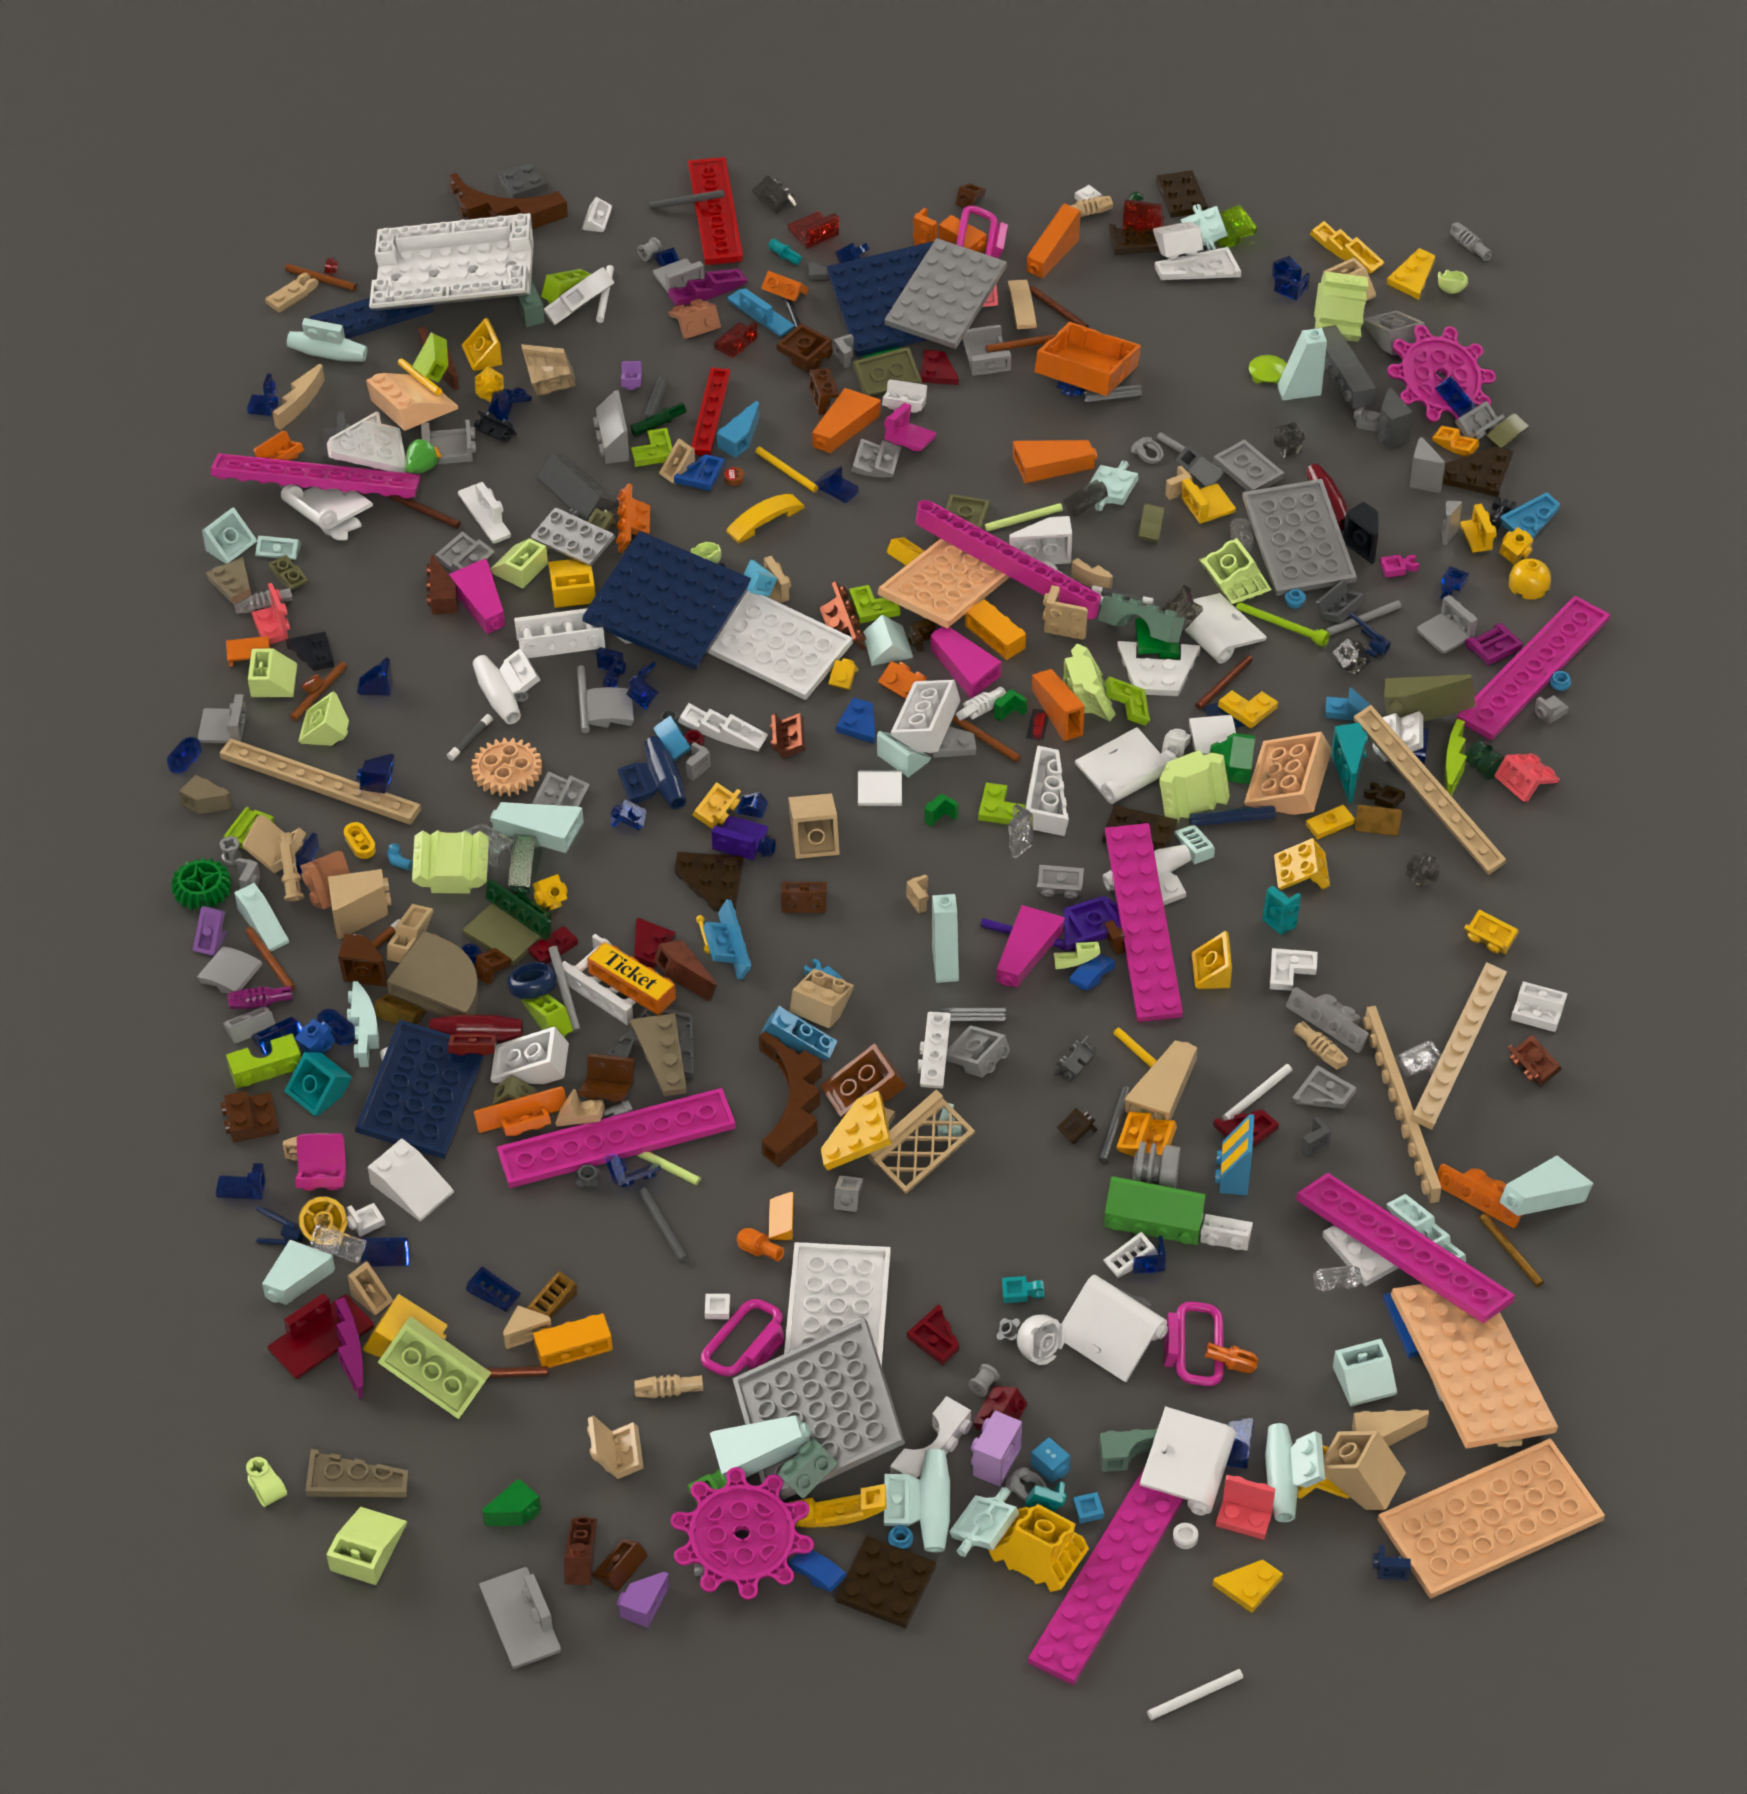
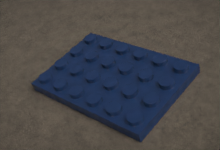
M399 1019L357 1122L355 1132L392 1144L397 1143L402 1138L419 1152L445 1159L484 1056L478 1053H467L466 1055L448 1053L450 1034Z

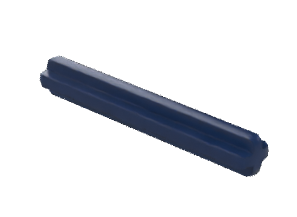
M1274 806L1191 813L1189 822L1190 825L1199 826L1274 819L1276 809Z

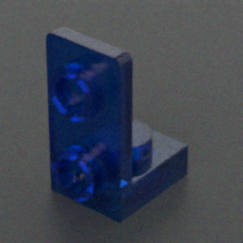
M267 373L263 383L264 395L252 394L247 406L248 414L272 416L274 408H277L278 397L275 396L276 383L272 379V374Z
M522 388L494 391L488 412L500 421L503 419L508 420L512 404L531 401L532 396L526 394V390Z
M599 647L596 652L598 668L609 670L603 680V687H616L619 676L623 675L626 669L623 653Z
M654 661L648 667L644 665L639 673L633 676L628 683L630 688L626 693L627 696L645 710L659 693L645 682L657 665Z
M312 833L309 839L304 841L301 852L295 856L297 872L301 875V878L303 872L300 866L313 861L312 858L319 849L316 833Z
M615 1154L605 1156L613 1184L621 1185V1187L633 1185L635 1183L634 1180L641 1177L644 1180L655 1177L657 1175L656 1172L662 1170L661 1165L655 1163L624 1174L627 1169L623 1158H619Z
M253 1163L252 1173H248L247 1177L219 1176L215 1193L216 1197L263 1200L266 1185L263 1164Z

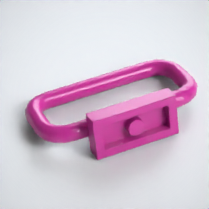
M973 205L965 207L961 215L956 245L964 247L969 214L973 213L990 221L985 254L999 259L1004 249L1008 225L1000 222L998 226V219L988 210Z
M751 1299L746 1301L703 1349L700 1360L702 1365L718 1375L728 1377L738 1374L746 1365L748 1370H752L767 1363L785 1342L780 1325L783 1317L781 1310L764 1300ZM760 1309L773 1316L771 1322L734 1365L725 1367L710 1359L714 1351L750 1310Z
M1185 1302L1177 1308L1176 1313L1169 1312L1166 1318L1168 1331L1164 1336V1367L1173 1368L1176 1363L1177 1374L1184 1382L1192 1385L1215 1386L1223 1379V1362L1214 1360V1375L1211 1377L1192 1375L1186 1371L1185 1315L1188 1311L1212 1315L1214 1319V1344L1224 1347L1223 1315L1214 1305L1200 1302Z

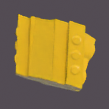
M1039 1504L1030 1508L1017 1509L1019 1512L1018 1516L993 1550L988 1549L993 1561L1004 1560L1009 1570L1013 1569L1032 1579L1035 1585L1045 1582L1050 1592L1062 1589L1089 1550L1083 1536L1074 1532L1075 1523Z

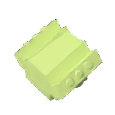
M1325 271L1321 283H1318L1314 317L1316 318L1315 329L1337 325L1345 340L1358 342L1362 337L1361 327L1364 324L1363 314L1367 301L1366 291L1369 287L1368 277Z
M1237 538L1226 542L1221 549L1208 554L1207 557L1198 559L1231 604L1251 599L1256 595H1262L1272 590L1253 558Z
M1076 644L1071 650L1073 657L1065 658L1063 682L1084 704V713H1093L1111 721L1116 713L1111 706L1113 704L1111 699L1107 697L1105 681L1102 678L1103 674L1088 648Z
M1198 750L1166 762V766L1159 779L1165 817L1178 819V822L1180 817L1189 819L1191 813H1199L1209 809L1214 810L1216 803L1227 805L1230 797L1224 755L1209 753L1203 755Z
M422 830L414 836L412 882L421 887H430L431 893H470L472 888L481 887L487 882L489 836L481 831L471 835L465 830L458 833H444L437 830L430 835Z

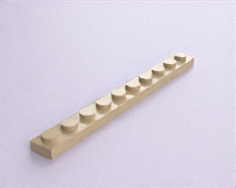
M1372 705L1353 716L1355 723L1361 724L1363 731L1367 732L1368 738L1488 875L1506 863V858Z
M232 738L229 739L220 751V758L409 825L412 824L421 811V805Z
M1486 962L1412 1115V1121L1431 1130L1433 1129L1507 971Z
M1376 1006L1367 1007L1366 1016L1363 1017V1027L1365 1031L1368 1030L1370 1046L1376 1051L1377 1066L1382 1068L1383 1083L1388 1085L1389 1100L1395 1104V1116L1397 1120L1401 1121L1403 1138H1407L1409 1156L1414 1157L1416 1175L1420 1176L1422 1180V1192L1424 1195L1427 1194L1430 1203L1439 1202L1441 1185L1419 1124L1411 1120L1414 1110Z

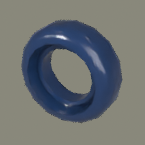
M532 962L519 966L508 977L509 991L514 997L519 999L539 998L552 991L557 984L554 968L545 962Z

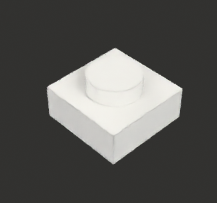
M1090 185L1075 192V199L1077 201L1102 196L1101 193Z
M706 1294L705 1319H729L730 1294Z

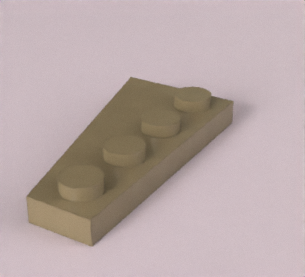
M675 1013L630 1019V1026L637 1036L638 1043L645 1053V1058L653 1070V1075L663 1096L686 1094L687 1090Z
M311 1449L306 1484L307 1497H407L408 1470L382 1464L370 1465L366 1464L364 1460H348L341 1458V1455L331 1453L326 1455L320 1453L319 1450Z

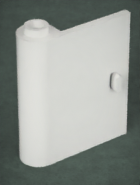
M294 484L285 486L281 491V498L284 502L324 530L331 529L373 506L371 501L357 491L342 492L339 489L330 488L329 490H322L318 487H311L303 492L300 487Z
M1221 593L1176 603L1171 608V610L1178 612L1177 616L1185 618L1182 629L1219 664L1229 660L1235 648L1265 641L1267 638Z
M1136 727L1075 760V764L1104 798L1113 804L1158 780L1166 766V762L1177 759V757L1168 750L1160 754L1139 728Z
M1092 1275L1085 1283L1062 1322L1065 1328L1064 1343L1124 1382L1128 1381L1151 1340L1162 1339L1168 1331L1166 1319L1097 1275Z
M1165 1407L1140 1481V1486L1188 1500V1507L1196 1515L1202 1516L1211 1513L1235 1440L1236 1431L1228 1425Z

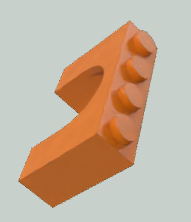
M950 215L939 224V239L956 244L961 220ZM968 224L964 247L984 253L987 246V234Z

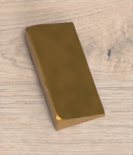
M1358 805L1355 831L1398 836L1402 810Z
M390 994L377 999L374 1005L376 1017L395 1025L398 1024L399 1019L417 1025L426 1012L425 1009Z

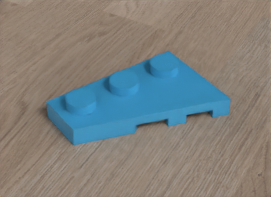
M1546 492L1500 516L1502 526L1511 532L1518 527L1522 531L1528 532L1533 539L1559 511L1560 503Z

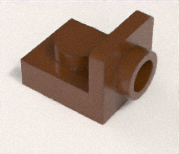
M971 183L960 186L955 204L963 208L974 206L977 199L985 196L986 189Z
M1113 920L1106 922V936L1115 955L1124 953L1123 940L1125 936L1122 928H1117Z
M496 948L477 955L474 966L477 978L487 985L491 984L494 973L510 967L511 958Z

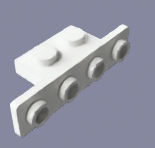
M481 482L458 491V496L493 544L511 537L510 531L502 522L503 506L500 501H496L490 488H487Z
M928 1012L925 1042H920V1055H923V1060H918L921 1087L942 1089L944 1086L950 1013Z

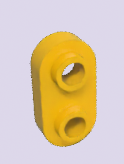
M353 822L345 826L344 837L355 856L360 859L372 857L376 852L375 841L365 826L359 822Z

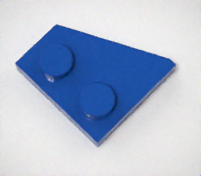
M705 454L697 462L687 466L686 472L681 475L678 473L674 475V483L711 491L725 465V459Z
M853 697L836 725V732L874 744L873 703Z

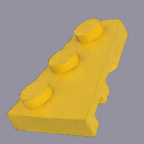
M1421 248L1417 249L1387 278L1386 284L1419 300L1427 277L1434 265L1435 255Z

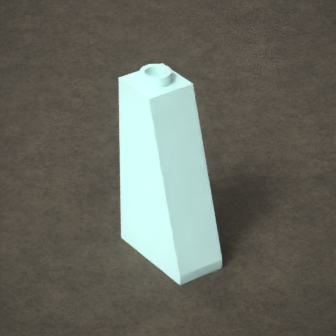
M1322 328L1303 330L1278 383V390L1282 401L1321 395L1327 345Z
M501 802L497 810H493L490 818L493 824V832L563 853L567 852L584 823L581 807Z
M955 894L932 895V952L936 983L959 981L958 920Z
M1557 1155L1508 1183L1499 1202L1517 1216L1582 1203L1586 1201L1593 1182Z
M796 1416L716 1430L711 1432L710 1436L722 1475L726 1478L728 1470L739 1467L744 1471L746 1478L799 1453L801 1446L810 1441L811 1431L806 1422L802 1423Z

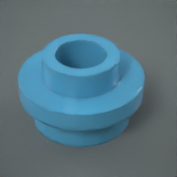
M1293 589L1286 592L1285 601L1291 608H1300L1306 601V595L1301 590Z
M1557 671L1550 679V685L1555 690L1564 691L1570 688L1571 678L1568 673Z
M897 1525L889 1532L888 1542L890 1545L905 1550L913 1543V1533L908 1527Z

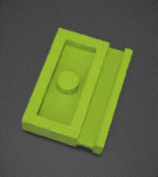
M245 807L223 837H236L240 844L239 848L244 849L243 842L257 816L264 815L272 823H275L274 816L257 810L252 811L249 810V807Z

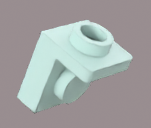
M948 1103L954 1109V1104ZM944 1107L939 1121H949L950 1114ZM938 1126V1136L949 1137V1126ZM952 1126V1137H962V1126Z

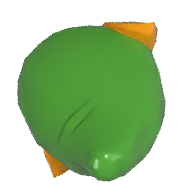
M417 439L408 447L405 471L412 474L430 471L438 464L442 454L437 447L429 442Z

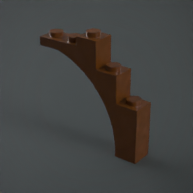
M457 173L449 175L450 183L448 187L451 194L457 197L460 205L458 213L462 219L471 220L530 213L532 229L568 217L567 201L559 191L532 198L497 197L469 187L461 180Z
M764 1031L759 1036V1051L777 1063L789 1088L788 1103L782 1118L775 1128L761 1141L762 1155L777 1167H780L818 1135L817 1119L811 1113L820 1106V1091L814 1083L822 1077V1062L817 1056L811 1055L806 1050L798 1055L794 1049L782 1044L776 1036H772Z

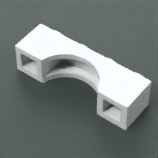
M946 1396L932 1413V1427L938 1435L936 1440L931 1445L922 1449L912 1450L904 1448L890 1465V1474H910L920 1480L925 1451L928 1449H943L946 1454L949 1451L952 1452L958 1444V1439L962 1434L966 1435L972 1426L971 1410Z

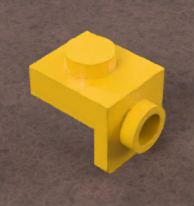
M845 658L842 661L835 660L828 684L850 691L854 675L859 670L854 664L855 662Z

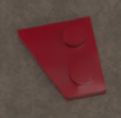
M924 350L920 375L922 383L958 385L959 377L945 352Z
M637 918L634 958L639 963L655 969L657 964L654 962L659 945L674 941L676 939V932Z
M1264 1110L1250 1113L1254 1115L1253 1147L1279 1128V1123ZM1249 1114L1234 1115V1119L1221 1121V1118L1215 1119L1213 1127L1227 1137Z
M939 1304L907 1332V1339L942 1366L959 1352V1343L952 1334V1328L949 1322L946 1321L943 1309Z

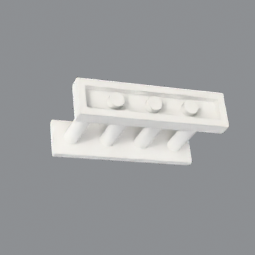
M588 608L514 618L519 648L525 652L528 658L605 648L603 627L597 628L582 621L583 615Z
M594 934L592 936L593 951L576 966L570 965L566 961L562 962L568 986L628 1025L630 1024V1019H633L632 1006L636 1002L629 997L621 999L616 995L619 992L613 987L605 988L599 984L601 982L600 979L595 976L588 977L582 973L588 967L587 958L601 944L607 942L611 945L607 939H602Z

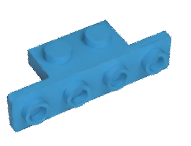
M746 288L739 289L728 296V302L779 337H783L794 329L793 323L773 311L771 305Z
M726 899L718 912L721 923L706 921L703 929L712 960L733 963L737 979L743 980L751 969V960L748 957L746 943L741 934L736 910L733 907L732 901Z

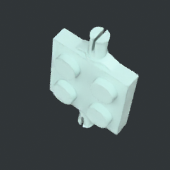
M1197 204L1198 210L1196 205H1194L1193 210L1195 214L1181 219V222L1190 221L1198 225L1201 229L1203 246H1207L1208 251L1211 250V247L1215 250L1214 242L1228 236L1218 207L1215 206L1202 211L1200 204Z
M1121 461L1118 468L1100 465L1086 487L1085 497L1097 500L1094 506L1097 511H1102L1106 503L1119 505L1125 503L1138 481V473L1126 471L1129 466L1127 461Z
M1002 1487L996 1497L993 1498L975 1495L949 1531L951 1537L963 1541L957 1549V1553L960 1556L966 1557L972 1546L993 1550L1019 1514L1017 1507L1005 1503V1500L1011 1494L1008 1488Z

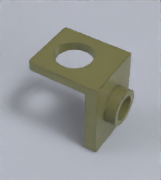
M511 1075L495 1087L492 1105L501 1103L507 1097L514 1100L535 1094L537 1089ZM504 1088L502 1095L499 1097L501 1090Z

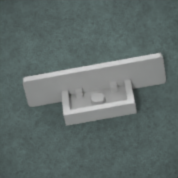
M1298 987L1293 988L1286 1003L1288 1009L1355 1052L1359 1053L1362 1051L1369 1033L1357 1026L1362 1017L1356 1014L1354 1009L1343 1006L1332 995L1324 994L1313 998Z

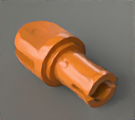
M745 1228L737 1235L738 1246L743 1251L756 1257L765 1255L778 1262L784 1256L785 1250H783V1247L771 1243L767 1235L755 1229Z
M1211 1342L1206 1347L1204 1357L1225 1363L1226 1369H1233L1243 1373H1252L1257 1369L1258 1357L1252 1352L1240 1349L1234 1345L1228 1349Z

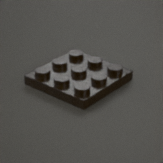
M866 1536L836 1595V1602L906 1629L936 1569L937 1562Z

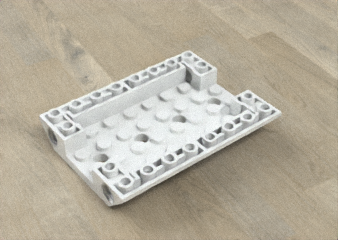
M531 214L378 229L375 249L378 273L377 279L372 280L370 309L378 311L530 295L534 247Z

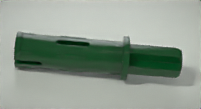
M679 403L669 409L663 408L661 412L630 425L631 433L634 437H637L666 422L671 423L672 419L687 412L686 407L683 403Z

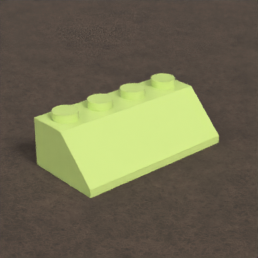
M411 1316L378 1361L380 1365L457 1419L461 1417L491 1374L490 1371Z

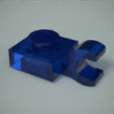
M851 243L835 251L839 262L843 263L860 259L859 255L870 249L867 243L856 248Z
M1450 566L1441 580L1443 593L1440 599L1448 595L1452 596L1454 590L1461 591L1468 581L1469 573Z

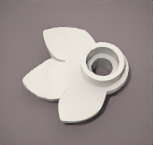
M351 517L331 529L324 530L321 528V530L333 539L347 540V532L360 528L362 525L356 517Z

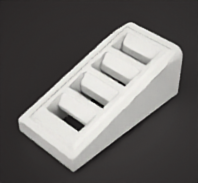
M1140 1232L1103 1261L1116 1277L1120 1278L1155 1258L1158 1252L1147 1237ZM1141 1247L1145 1249L1142 1252L1139 1250ZM1134 1251L1137 1256L1133 1257L1131 1253ZM1127 1256L1130 1261L1126 1263L1122 1257ZM1118 1260L1122 1267L1118 1268L1114 1262Z

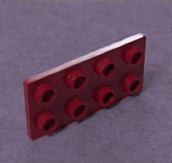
M322 1293L284 1319L286 1334L269 1344L268 1351L294 1379H298L338 1352V1348L342 1346L337 1337L336 1324L341 1322L335 1312V1301L330 1304L329 1298ZM344 1294L340 1298H345L354 1318L358 1336L360 1337L374 1327V1323L347 1294Z

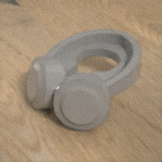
M1151 437L1139 439L1131 448V453L1135 455L1137 453L1143 461L1149 464H1157L1162 460L1163 450ZM1142 446L1154 450L1157 456L1155 458L1148 457L1146 450Z
M1028 1467L1014 1470L1012 1472L1013 1475H1010L1006 1481V1488L1010 1492H1015L1024 1501H1026L1028 1494L1025 1491V1486L1020 1483V1478L1027 1483L1032 1482L1036 1486L1046 1487L1044 1480L1035 1472L1030 1471Z

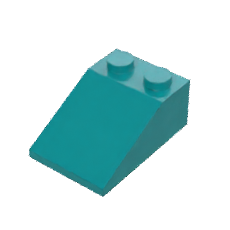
M1360 723L1340 725L1334 728L1331 756L1348 803H1353L1363 759L1366 758L1365 744L1368 743V735L1366 731H1363Z

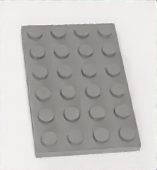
M936 238L886 316L885 325L956 349L1007 268V261Z
M1322 479L1243 492L1242 499L1276 596L1284 595L1287 591L1293 589L1307 591L1335 586L1340 581H1345L1346 584L1356 582L1357 576Z

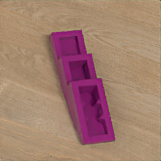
M740 269L711 271L705 273L704 279L687 280L686 287L669 288L667 295L676 306L691 304L690 302L693 300L702 299L704 301L730 292L746 284L748 279Z
M343 1297L335 1301V1312L341 1322L336 1324L337 1337L342 1345L338 1348V1360L358 1399L363 1397L361 1346L354 1318Z

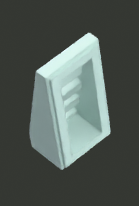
M1195 825L1174 832L1181 845L1185 844L1194 864L1214 858L1215 847Z

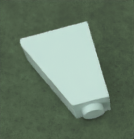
M289 1240L262 1283L265 1297L274 1303L289 1304L333 1273L335 1270L333 1255Z

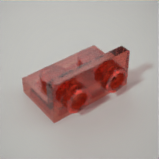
M738 322L714 342V348L731 358L735 357L758 338L757 323L752 322L746 326Z

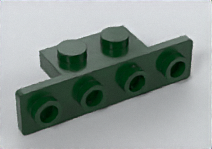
M490 879L487 881L485 896L487 900L544 940L550 938L552 924L550 912L522 893L514 895L494 880Z

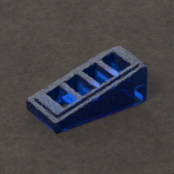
M483 1266L469 1280L466 1290L472 1295L505 1312L521 1295L520 1292ZM482 1281L485 1282L483 1287L480 1285ZM490 1285L494 1287L491 1291L487 1290ZM498 1290L502 1291L498 1297L494 1295ZM506 1294L510 1295L506 1302L502 1301Z

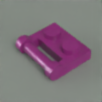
M1502 623L1494 625L1493 629L1475 638L1470 637L1465 640L1467 649L1473 650L1488 666L1521 650L1523 645Z

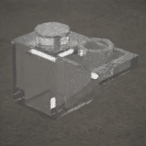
M317 1223L309 1246L359 1264L367 1241Z

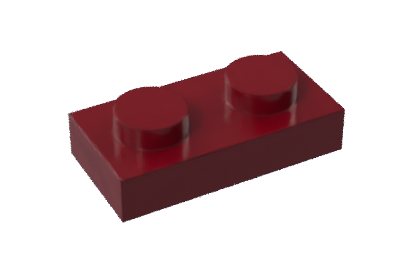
M562 926L551 933L549 939H542L529 947L528 953L536 962L550 963L552 961L549 953L550 947L557 946L561 956L578 945V939L565 926Z

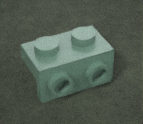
M813 1438L801 1446L799 1453L793 1459L784 1463L778 1475L801 1498H805L838 1462Z

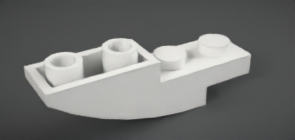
M602 267L545 307L544 313L555 326L615 282L604 267Z

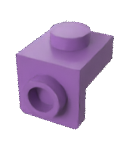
M623 361L621 363V387H626L628 390H635L641 387V361Z

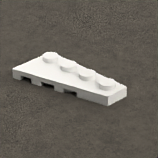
M1228 247L1155 262V270L1161 280L1241 277V270Z

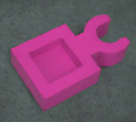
M1401 554L1380 557V565L1385 578L1405 575L1406 570L1410 572L1419 570V563H1416V555H1409L1403 559Z

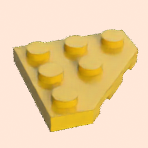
M879 1091L857 1099L821 1147L823 1164L827 1171L892 1144L883 1099Z

